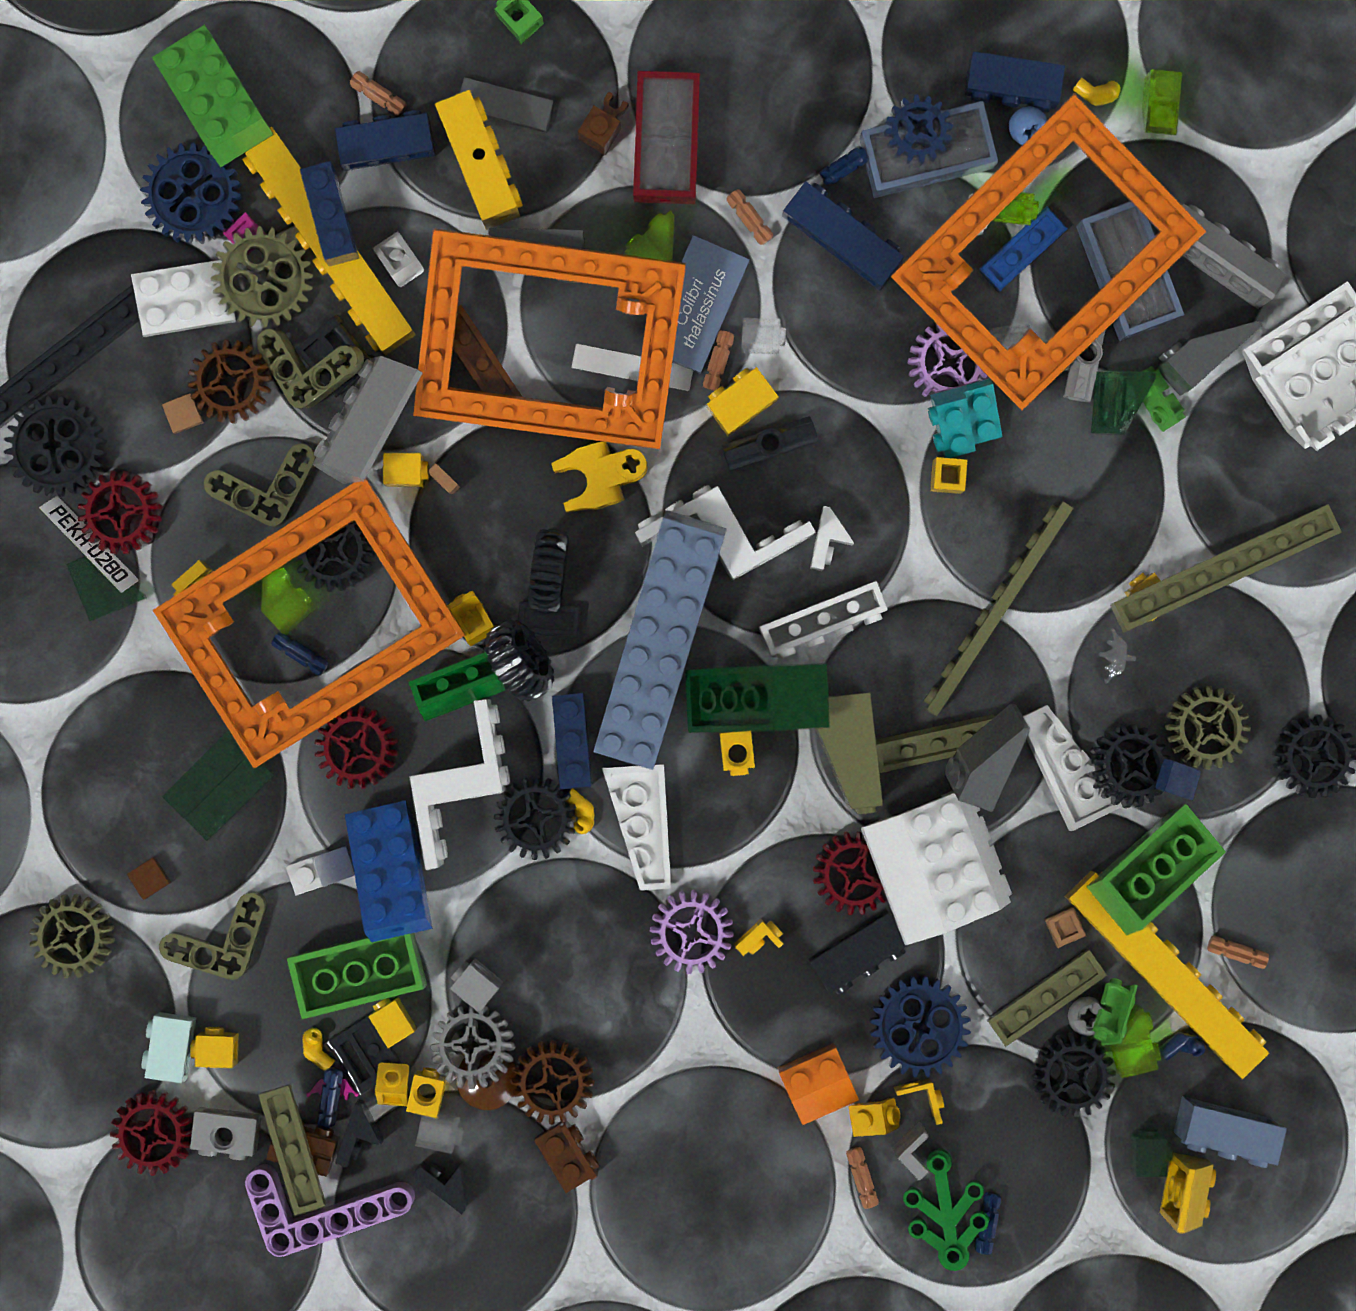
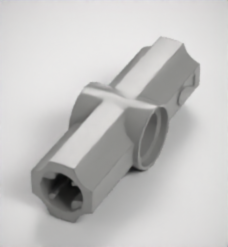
M1105 331L1088 346L1094 354L1092 361H1084L1079 355L1070 364L1063 397L1079 402L1089 403L1091 401L1098 364L1103 355L1102 345Z

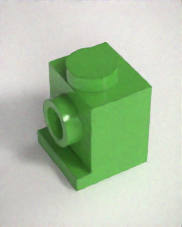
M498 0L496 2L497 7L494 9L496 16L517 38L520 44L544 24L542 15L528 0ZM516 12L524 15L519 21L512 19L513 14Z

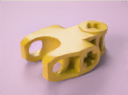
M603 441L577 448L569 455L551 463L555 473L579 470L587 478V487L583 494L563 503L567 513L588 509L598 510L624 501L621 486L639 481L646 475L648 469L647 461L639 450L626 449L610 454L607 442ZM633 458L635 462L640 461V465L636 466L637 472L631 473L629 469H624V466L628 464L627 459Z

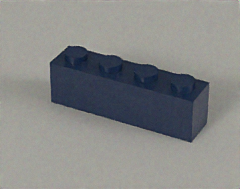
M805 181L783 210L782 217L880 291L904 258L900 253L902 249L892 240L887 239L884 241L876 235L877 230L867 221L863 220L861 223L851 216L852 210L839 201L835 204L827 198L828 192L817 183L810 185Z

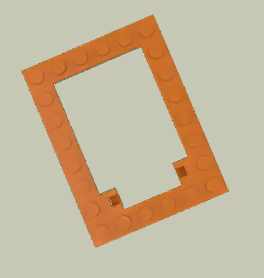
M1074 94L891 277L986 375L1023 410L1204 235L1206 230ZM1073 141L1160 232L1046 343L1030 328L1016 344L1013 343L1006 349L951 293L973 271L959 253Z
M434 228L418 370L422 372V375L416 385L413 416L660 449L686 263ZM462 266L618 287L616 310L633 315L647 314L637 391L627 390L626 394L616 393L615 388L607 387L605 389L603 408L449 387ZM627 298H629V299H636V300H639V301H632V300H628Z
M367 478L364 481L352 483L152 610L254 769L466 635ZM355 520L422 626L291 709L279 691L253 706L210 639L219 630L234 623L223 603Z

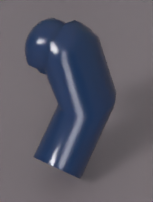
M1179 1032L1161 1045L1157 1051L1168 1061L1179 1051L1190 1053L1196 1057L1201 1056L1206 1050V1045L1198 1035Z

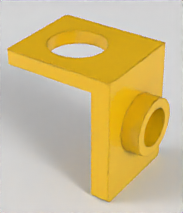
M930 1078L894 1087L897 1096L926 1089L933 1119L936 1125L942 1124L939 1109L944 1108L943 1098L940 1089L934 1090L933 1082Z

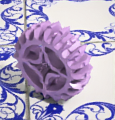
M936 324L937 333L930 327L925 329L928 339L921 335L916 337L917 343L922 347L911 346L910 352L918 357L908 359L909 365H917V368L909 372V376H920V379L914 383L915 388L920 387L922 384L927 386L922 393L924 397L931 391L939 393L957 388L945 387L933 380L942 375L949 376L954 382L958 383V387L978 382V378L982 380L989 379L986 373L974 362L973 374L970 380L967 381L964 376L965 372L962 368V362L968 355L962 349L952 350L941 342L942 339L951 338L938 324ZM932 345L936 350L934 353L937 356L938 363L927 372L925 355L927 349ZM962 355L954 365L956 370L949 366L937 371L945 362L943 356H946L948 359H955Z
M693 889L691 891V899H686L685 892L682 890L679 891L681 901L677 903L672 895L668 896V901L671 904L670 908L660 903L658 908L664 913L663 917L653 914L652 919L659 922L660 926L650 927V932L659 933V937L651 939V944H662V947L656 950V955L661 956L665 952L668 954L664 960L666 966L674 959L677 961L674 970L677 972L680 971L683 963L687 964V974H692V965L698 964L699 973H703V962L707 961L711 968L716 967L715 961L712 959L714 955L720 960H724L725 955L719 949L720 947L730 949L731 944L723 941L724 937L731 938L734 936L733 931L724 930V927L732 925L733 922L732 919H721L728 910L724 907L716 911L715 908L720 903L718 898H715L711 904H708L709 893L704 892L702 899L698 900L696 899L697 890ZM696 907L692 917L687 921L670 918L676 911L682 908ZM705 910L716 921L718 927L717 936L710 934L701 926ZM698 917L696 922L697 932L701 933V935L697 938L694 936V939H690L688 945L685 946L687 932L683 928L685 926L690 928L689 924H694L695 919ZM666 927L673 929L682 937L679 952H676L668 943L665 932ZM701 942L713 945L711 949L702 955L687 956L695 943Z

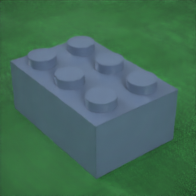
M1182 1096L1174 1133L1181 1138V1143L1186 1144L1188 1149L1206 1153L1208 1148L1218 1152L1220 1157L1236 1160L1237 1156H1241L1247 1159L1249 1164L1267 1168L1268 1163L1278 1166L1287 1128L1273 1118Z

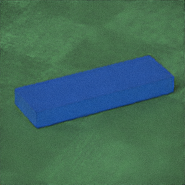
M1047 206L984 263L978 271L1000 292L1068 228Z

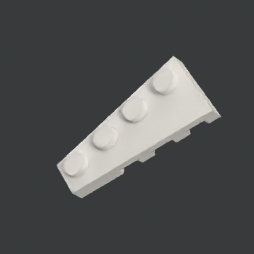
M1048 705L1023 716L1030 727L1026 740L1069 831H1074L1122 807L1121 803L1119 805H1112L1111 796L1103 799L1101 797L1103 788H1093L1094 783L1098 781L1097 777L1092 778L1088 775L1089 772L1095 771V767L1087 763L1090 758L1073 741L1072 735Z
M664 764L655 765L653 770L641 766L602 768L639 889H671Z

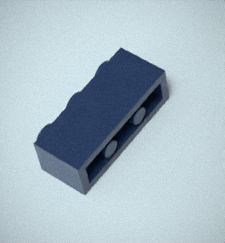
M973 51L969 60L964 95L971 96V100L976 102L983 101V103H987L992 99L1002 101L1001 104L1007 107H1020V104L1038 108L1042 112H1049L1051 109H1056L1060 102L1065 65Z
M420 110L408 111L403 113V117L393 119L389 115L377 116L372 119L373 122L363 124L358 120L342 123V127L335 128L340 163L344 171L436 156L430 119L427 113L422 114Z
M328 161L300 169L324 261L330 267L359 259L338 178L332 163Z
M584 693L552 696L560 789L591 787L592 775Z

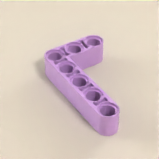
M268 1164L258 1165L250 1172L245 1182L266 1248L269 1253L277 1257L286 1256L401 1216L409 1211L415 1199V1192L412 1186L405 1182H397L293 1218L275 1168ZM264 1174L269 1180V1186L259 1187L255 1182V1175ZM402 1192L407 1197V1204L401 1206L395 1204L392 1200V1194ZM366 1202L375 1204L378 1208V1214L373 1216L367 1215L363 1211L362 1205ZM269 1203L276 1205L279 1209V1216H269L265 1211V1205ZM338 1212L344 1213L348 1218V1224L345 1226L336 1224L333 1215ZM314 1223L319 1229V1234L316 1236L308 1235L304 1230V1224ZM275 1234H285L289 1238V1245L280 1246L277 1244Z

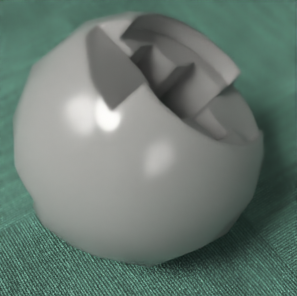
M1086 996L1077 999L1069 1008L1068 1020L1070 1026L1080 1035H1094L1095 1032L1092 1029L1098 1010H1106L1105 1006L1094 997ZM1089 1008L1090 1012L1095 1014V1017L1090 1018L1089 1023L1086 1024L1080 1018V1015L1086 1014V1009Z

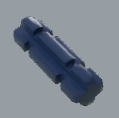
M863 147L854 148L848 155L845 154L831 163L830 166L822 169L820 172V176L823 179L822 182L825 185L834 184L840 178L845 177L859 166L867 163L869 156L866 154V149Z
M278 632L271 643L273 647L280 651H286L285 654L304 667L309 666V670L317 675H322L329 665L328 661L320 656L316 657L313 651L296 640L291 641V637L283 632Z
M336 1067L328 1068L324 1072L323 1082L326 1085H322L319 1106L322 1112H318L317 1119L318 1125L324 1128H330L336 1123L337 1113L334 1111L338 1110L341 1086L338 1083H342L343 1077L342 1070Z
M992 1192L984 1194L983 1206L985 1208L981 1210L988 1215L989 1224L986 1230L978 1233L979 1238H976L975 1244L976 1252L990 1255L993 1251L994 1242L992 1238H995L999 1217L997 1209H1000L1002 1200L999 1194ZM980 1217L979 1226H983L985 1220Z

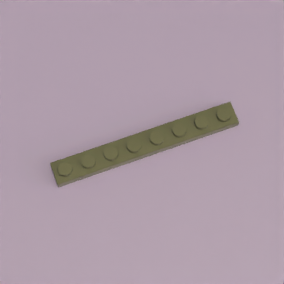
M1061 502L1057 507L1052 504L1042 518L1046 524L1040 533L1036 530L1033 532L1025 544L1029 550L1023 559L1018 556L1008 570L1012 576L1006 585L1001 582L992 594L991 598L995 602L989 610L984 608L974 623L978 627L972 636L967 634L957 649L961 653L956 661L950 660L940 674L944 679L937 688L933 685L923 700L927 703L924 708L925 711L933 716H938L1073 510L1071 506Z
M1328 504L1110 604L1124 633L1333 537L1342 531Z

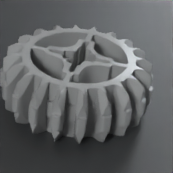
M460 1006L458 1007V1017L449 1012L447 1013V1017L450 1020L448 1024L439 1021L438 1025L443 1029L442 1033L433 1032V1038L440 1042L431 1044L430 1049L440 1053L434 1055L432 1061L434 1063H442L437 1068L439 1074L448 1072L445 1078L447 1082L451 1083L457 1078L456 1086L458 1088H463L467 1080L468 1087L471 1090H475L476 1080H479L481 1086L486 1088L488 1086L487 1077L490 1076L494 1082H497L499 1078L495 1072L498 1069L502 1073L508 1071L502 1062L513 1061V1057L505 1052L514 1050L515 1045L512 1042L505 1041L511 1039L514 1035L511 1030L504 1031L508 1026L505 1019L497 1022L500 1017L497 1011L489 1015V1008L484 1006L478 1014L470 1006L469 1013L466 1014L465 1009ZM478 1024L490 1027L495 1033L497 1042L481 1039ZM466 1026L464 1036L451 1042L454 1034L460 1028ZM472 1041H475L478 1045L482 1046L474 1048L471 1057V1053L466 1047L471 1046ZM493 1051H495L491 1061L477 1070L481 1058L487 1054H493ZM449 1052L465 1055L467 1071L456 1068L452 1064Z

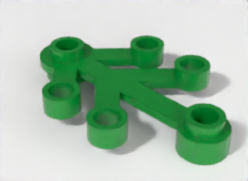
M937 1148L930 1152L926 1163L929 1171L935 1175L940 1209L926 1199L916 1187L906 1190L903 1201L906 1206L918 1208L943 1227L945 1240L930 1230L926 1221L922 1218L913 1219L909 1224L908 1232L913 1238H922L938 1251L939 1261L944 1268L958 1271L963 1269L969 1261L968 1246L979 1232L987 1229L989 1224L988 1215L983 1211H976L970 1218V1225L959 1238L957 1237V1223L972 1203L982 1198L984 1186L978 1180L969 1181L965 1187V1193L953 1207L947 1174L952 1166V1156L947 1150ZM936 1158L942 1159L945 1164L944 1167H935L933 1160ZM973 1185L979 1187L980 1194L972 1195L969 1192V1187ZM908 1194H917L919 1200L915 1203L910 1202ZM977 1216L984 1218L985 1224L977 1226L974 1223V1218ZM916 1223L921 1224L924 1231L916 1233L912 1226ZM956 1251L959 1254V1259L951 1260L948 1257V1253Z

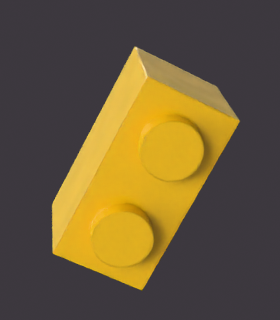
M748 367L733 377L735 381L733 385L726 390L721 386L708 396L710 402L707 403L706 408L728 437L778 401L779 396L757 367L752 371Z

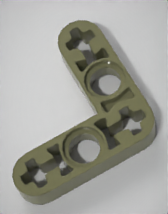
M265 329L257 338L259 352L263 355L264 361L269 365L271 373L287 400L295 408L314 407L357 374L364 365V355L359 348L355 346H340L307 371L283 331ZM270 338H276V341L273 344L275 349H271L269 347V345L272 343ZM346 354H351L352 358L349 360L351 365H342L339 368L336 366L343 364L347 360ZM287 360L293 364V373L288 378L282 371V366ZM323 369H328L331 373V381L327 386H324L320 381V374ZM312 387L316 389L309 390L304 395L305 400H300L299 397L302 395L301 389H310Z
M306 444L292 446L267 493L220 470H214L207 474L204 479V489L211 497L268 526L279 527L286 522L315 467L312 464L316 456H314V450ZM304 450H307L306 456L310 460L308 464L302 463L297 470L304 473L300 478L295 473L286 471L289 465L295 469L298 460L294 458L297 452L302 454ZM223 476V483L231 488H234L235 482L239 484L233 490L230 501L226 499L230 493L219 489L216 493L214 492L215 486L211 484L213 479L219 480ZM285 477H292L296 482V489L291 494H284L280 490V481ZM250 490L254 494V503L244 508L238 503V496L242 491ZM262 496L266 498L262 504L270 508H274L276 504L279 506L278 512L281 513L279 519L273 518L272 521H269V514L260 509L258 515L254 514V511L260 506Z
M249 892L240 897L224 946L183 933L173 932L163 937L160 941V954L168 961L225 979L234 980L240 978L246 973L267 909L266 899L258 892ZM252 898H255L256 905L260 906V909L253 911L250 920H256L255 925L248 921H239V916L242 918L247 917L248 907L244 906V902H249ZM238 927H245L250 931L251 939L247 944H240L235 940L234 934ZM176 938L178 945L184 948L190 947V943H193L194 946L189 952V960L184 958L187 952L177 951L174 955L171 954V948L167 947V942L170 943ZM206 947L211 951L212 960L209 964L204 965L196 960V952L199 948ZM219 952L223 953L221 959L225 961H230L234 957L238 958L237 964L241 965V969L231 973L229 972L230 967L222 963L218 965V969H215L214 966L219 959Z

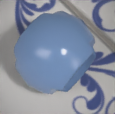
M1032 106L1018 109L1009 121L1011 137L1017 143L1023 145L1047 121L1046 115L1038 108Z

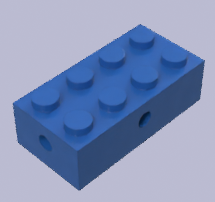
M402 801L345 814L363 928L369 940L375 942L433 929L413 814L407 802Z

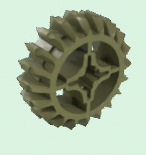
M1211 686L1204 687L1203 695L1198 687L1192 688L1193 699L1188 693H1182L1181 698L1185 704L1174 701L1172 705L1178 710V713H1167L1168 718L1175 719L1174 724L1165 725L1166 730H1174L1175 734L1166 738L1167 742H1178L1173 747L1172 752L1179 753L1184 750L1180 759L1182 762H1187L1192 757V767L1198 768L1202 761L1203 767L1206 770L1211 769L1212 760L1217 768H1222V757L1229 763L1234 762L1231 751L1242 754L1243 749L1237 744L1238 742L1248 743L1249 739L1241 736V732L1250 731L1251 729L1249 725H1242L1241 720L1249 718L1248 713L1238 714L1237 712L1242 709L1243 703L1237 702L1231 705L1235 698L1233 693L1227 694L1223 699L1224 689L1217 688L1213 695ZM1203 702H1212L1218 705L1207 716H1202L1192 710ZM1225 712L1229 717L1231 725L1229 737L1222 729ZM1186 718L1194 728L1190 743L1185 736L1184 730ZM1200 721L1212 722L1213 725L1210 727H1214L1213 732L1215 734L1203 733L1202 730L1205 728H1202ZM1210 739L1224 745L1212 753L1204 754L1197 751L1201 745H1204Z
M67 894L61 895L60 903L53 898L49 900L50 908L46 906L40 907L39 911L43 917L36 916L32 920L39 928L29 930V934L37 936V940L30 942V947L39 946L40 951L36 952L34 957L35 959L42 956L45 957L41 964L43 968L53 964L51 972L53 975H57L62 968L64 978L71 977L73 971L77 978L82 977L84 969L90 974L95 971L94 963L98 966L105 963L104 958L100 954L108 956L112 952L105 944H111L115 941L114 937L106 936V932L114 930V925L105 926L104 921L108 920L110 915L109 913L101 916L98 914L103 907L100 903L91 908V897L85 898L82 904L80 894H74L71 901ZM65 911L78 912L89 921L84 924H77L71 917H67ZM56 918L58 921L56 923L58 935L50 942V927ZM83 929L82 932L77 934L78 937L74 938L75 940L61 943L70 932ZM94 929V946L88 954L86 951L88 949L86 936ZM67 948L73 955H77L79 961L65 959L56 950Z

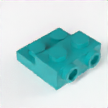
M990 378L930 395L932 407L928 408V415L932 426L936 425L937 433L933 434V441L937 452L942 451L945 458L976 451L975 444L1003 437L994 385Z

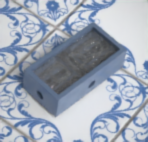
M983 101L940 111L941 113L950 112V116L945 122L953 124V129L946 132V134L952 136V140L950 143H942L946 147L944 154L936 151V160L932 162L927 156L923 165H919L917 158H913L911 163L907 164V156L905 154L898 159L895 157L898 150L897 147L889 149L887 146L892 137L884 136L885 130L892 128L891 126L883 125L862 130L859 140L861 147L866 149V154L869 156L865 164L874 198L994 169L998 159ZM935 119V121L933 122V130L937 133V136L939 137V126ZM899 123L898 133L901 140H903L905 137V131L902 127H900L901 124ZM922 125L917 128L914 127L913 133L915 135H918L920 132L923 133L925 128ZM922 145L913 146L912 149L922 150L927 148Z
M1132 202L1082 219L1076 226L1099 289L1155 236L1149 220ZM1168 270L1113 322L1119 342L1176 321L1184 315Z

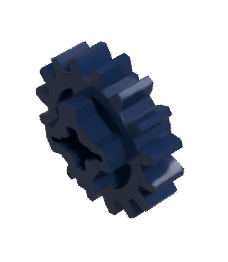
M916 94L912 103L903 98L901 109L895 105L892 107L891 112L895 117H887L885 123L892 127L884 132V136L892 137L887 146L889 149L897 147L898 150L895 156L897 159L905 154L907 156V164H910L913 158H917L919 165H923L927 156L929 160L934 162L937 158L936 151L940 154H944L946 151V147L942 143H950L952 140V136L946 134V132L953 129V124L945 122L949 118L950 112L941 113L939 111L942 102H938L934 106L931 105V96H927L924 102H920V98ZM920 110L925 111V113L913 114L911 111ZM935 119L939 126V137L937 136V133L933 130V122L935 121ZM899 123L901 124L900 127H902L905 131V137L903 140H901L898 133ZM922 125L925 128L923 133L920 132L918 135H915L913 133L914 127L917 128ZM922 145L927 148L922 150L912 149L913 146Z

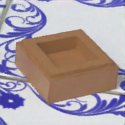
M191 393L162 404L174 434L204 423L195 400L190 397Z
M436 463L428 470L429 474L449 494L454 495L460 488Z
M1074 907L1067 908L1044 919L1057 948L1086 936Z

